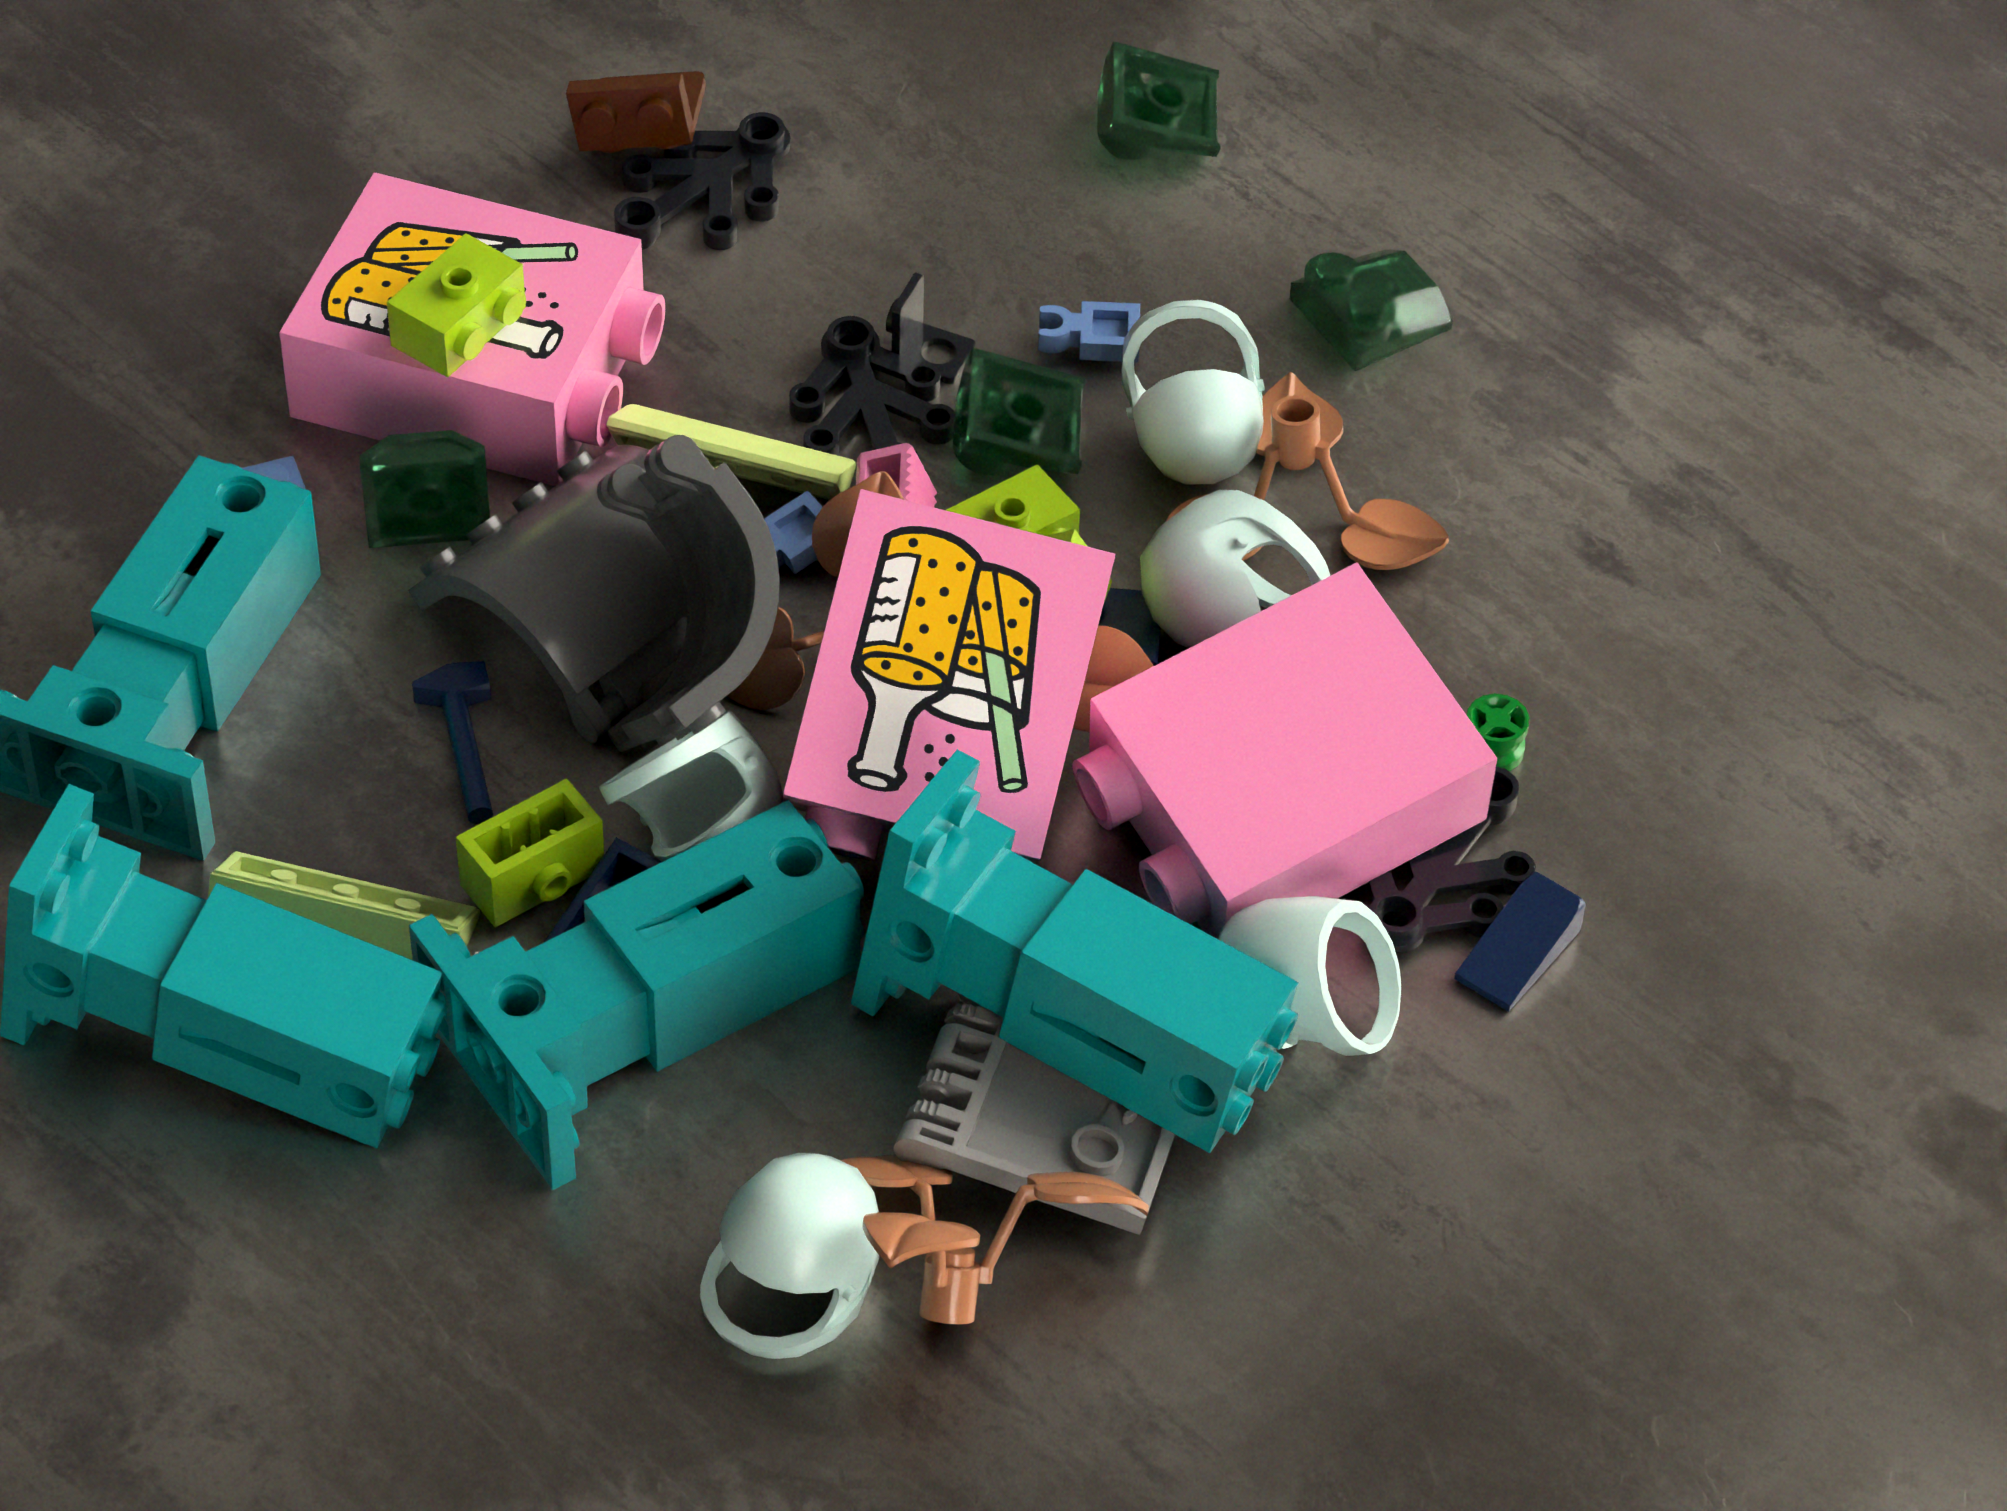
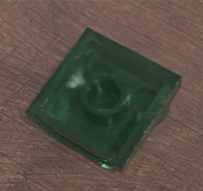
M1113 41L1105 58L1098 88L1097 133L1100 142L1113 156L1128 160L1144 158L1151 148L1217 157L1221 149V145L1218 143L1217 80L1219 78V70Z
M1386 249L1356 258L1336 252L1319 254L1307 262L1304 269V277L1291 282L1289 299L1354 371H1358L1452 329L1453 320L1438 285L1405 250Z
M973 347L964 365L955 402L953 451L955 456L966 468L982 475L999 474L1009 464L1028 468L1038 464L1046 471L1078 475L1082 468V460L1079 459L1082 391L1086 384V378Z
M453 430L388 435L359 455L369 548L468 541L469 539L466 534L490 518L485 446Z

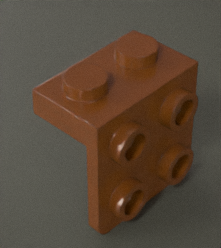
M699 71L569 81L566 97L579 151L600 150L606 153H614L626 148L657 147L660 149H672L680 145L692 144L706 89L704 74Z

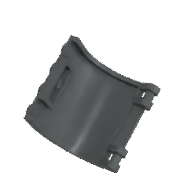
M684 435L671 436L651 448L645 456V471L638 465L625 464L605 475L597 486V496L604 507L645 521L665 547L679 572L687 608V624L683 646L670 675L652 696L606 731L607 736L619 752L638 745L646 752L658 743L660 746H663L673 738L677 740L683 738L691 731L696 734L719 718L726 711L719 701L735 690L758 663L773 631L777 615L780 584L778 560L773 539L761 511L725 462L713 468L696 443Z
M634 445L614 446L595 459H592L587 450H585L557 470V473L563 480L558 485L548 491L543 483L540 482L511 502L517 510V514L504 523L495 514L467 533L466 536L472 545L459 555H456L449 546L419 567L426 578L408 590L422 611L443 597L460 596L481 604L506 622L533 650L560 687L574 727L590 743H596L604 737L614 720L618 717H625L643 703V698L638 688L678 659L685 638L687 624L686 598L679 572L671 556L645 521L604 507L597 496L599 481L625 464H635L645 471L644 460L649 450ZM599 679L604 697L597 702L588 687Z

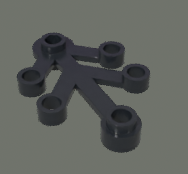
M753 113L746 116L740 122L739 128L736 131H695L692 144L664 149L666 158H652L643 154L628 157L622 165L623 184L632 192H648L657 185V180L683 182L655 201L645 197H630L621 201L614 210L615 233L641 239L642 250L647 249L660 236L663 223L709 193V215L703 220V241L709 248L714 250H726L733 247L738 241V222L735 216L732 215L733 175L751 164L752 185L744 193V210L750 219L760 222L769 221L775 218L779 212V192L773 186V163L783 159L791 147L790 133L784 126L783 121L771 113ZM699 151L725 152L716 159L697 158Z
M844 316L834 320L829 325L821 339V353L824 359L804 383L795 385L789 393V412L791 416L800 422H815L822 418L825 413V394L845 372L847 373L851 386L818 425L807 429L803 437V447L837 456L840 453V438L860 414L873 450L903 444L897 442L887 411L919 424L922 438L929 443L945 444L951 441L956 434L955 411L944 404L928 403L937 398L941 391V372L939 368L928 362H915L881 347L879 336L874 331L873 326L867 320L857 316ZM872 369L905 381V392L876 380ZM918 381H928V383H919ZM811 401V402H813V403L804 404V403H801V402ZM932 423H943L944 425H933ZM824 443L827 446H817L816 444Z
M1500 767L1495 769L1486 820L1439 844L1433 853L1430 849L1407 861L1412 880L1403 892L1398 891L1391 871L1367 883L1373 900L1367 907L1379 917L1393 942L1396 953H1404L1417 948L1423 942L1426 933L1465 928L1470 934L1482 937L1503 909L1502 902L1496 896L1489 893H1476L1470 896L1466 902L1427 906L1435 894L1497 885L1504 893L1513 895L1524 880L1535 871L1534 860L1528 854L1520 851L1506 852L1497 859L1459 864L1489 825L1500 824L1515 812L1519 794V783L1516 777L1508 770ZM1517 870L1522 872L1524 875L1513 876L1508 874L1506 871ZM1486 912L1490 914L1492 917L1481 918L1476 916L1474 913Z

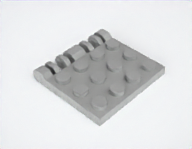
M959 994V1001L963 1003L959 1004L956 1002V1005L948 1010L944 1020L947 1022V1025H944L939 1032L926 1065L927 1073L921 1077L918 1085L922 1095L921 1098H924V1101L917 1100L912 1107H909L905 1117L907 1121L903 1123L895 1142L894 1153L898 1159L927 1165L940 1170L948 1169L1015 1193L1020 1186L1027 1185V1177L1030 1174L1046 1172L1089 1173L1110 1179L1126 1187L1148 1204L1150 1209L1175 1134L999 1038L1003 1017ZM1039 1199L1041 1202L1141 1235L1147 1217L1130 1205L1113 1203L1069 1204L1047 1202Z

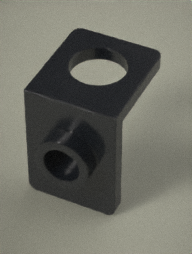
M915 272L900 297L892 303L887 315L886 332L892 334L891 351L915 362H928L921 355L925 348L932 345H944L951 348L956 354L951 361L943 364H931L939 368L941 382L954 384L975 351V341L971 338L923 323L924 275Z

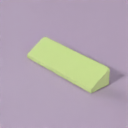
M629 404L609 416L606 424L617 445H634L650 450L671 436L684 435L696 443L713 468L725 462L736 477L802 494L809 491L812 496L831 500L834 496L849 489L856 470V462L853 459L636 404Z
M237 851L233 852L210 874L208 890L209 897L215 884L219 883L411 960L410 924L433 914L448 935L457 933L467 946L480 914V910L474 906Z

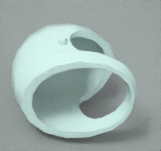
M1204 300L1173 301L1147 312L1138 319L1124 338L1121 381L1131 407L1126 408L1128 420L1134 419L1141 448L1165 477L1185 485L1215 484L1238 474L1254 458L1263 432L1264 423L1262 391H1265L1263 379H1260L1257 347L1250 333L1237 314L1222 305ZM1200 318L1222 326L1236 338L1244 359V367L1240 375L1216 369L1185 371L1160 380L1151 388L1145 390L1135 374L1134 360L1142 341L1157 327L1176 319Z
M1217 490L1195 499L1157 529L1140 556L1142 595L1153 620L1176 643L1186 648H1190L1261 612L1260 606L1268 608L1292 596L1267 582L1242 560L1253 549L1266 545L1282 546L1304 568L1312 585L1329 577L1330 573L1316 545L1291 519L1266 501L1239 490Z
M730 709L698 733L694 734L691 731L679 740L676 738L672 739L627 766L599 786L607 805L621 801L634 808L640 814L641 823L649 826L653 834L651 849L654 856L662 862L781 804L783 797L778 774L752 732Z
M1319 896L1266 899L1242 908L1223 925L1218 935V940L1299 982L1290 1010L1298 1013V1019L1289 1038L1281 1049L1298 1044V1040L1322 1043L1323 1046L1342 1055L1354 1056L1376 1053L1389 1042L1400 1011L1401 978L1399 963L1393 942L1379 917L1361 901ZM1333 927L1346 929L1359 935L1366 943L1375 964L1380 989L1378 1014L1372 1030L1362 1040L1357 1039L1345 1027L1335 1011L1328 991L1325 961L1327 942Z
M796 1153L774 1158L733 1194L726 1206L719 1227L721 1240L709 1256L700 1285V1299L704 1316L720 1337L750 1355L771 1359L800 1357L834 1341L858 1316L879 1260V1254L868 1241L862 1226L864 1215L877 1213L879 1209L874 1191L859 1170L831 1156ZM731 1261L740 1273L765 1287L794 1294L827 1293L833 1289V1296L824 1315L806 1331L782 1337L753 1335L732 1324L720 1308L715 1281Z

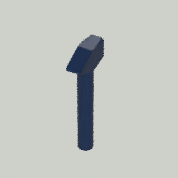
M484 661L446 664L412 682L413 700L416 704L442 707L468 820L471 823L480 824L493 817V809L468 706L491 700L490 682Z

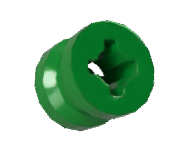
M1503 694L1483 695L1474 700L1467 710V716L1498 758L1496 767L1510 772L1518 767L1524 757L1525 737L1528 734L1530 719L1527 709L1517 699Z

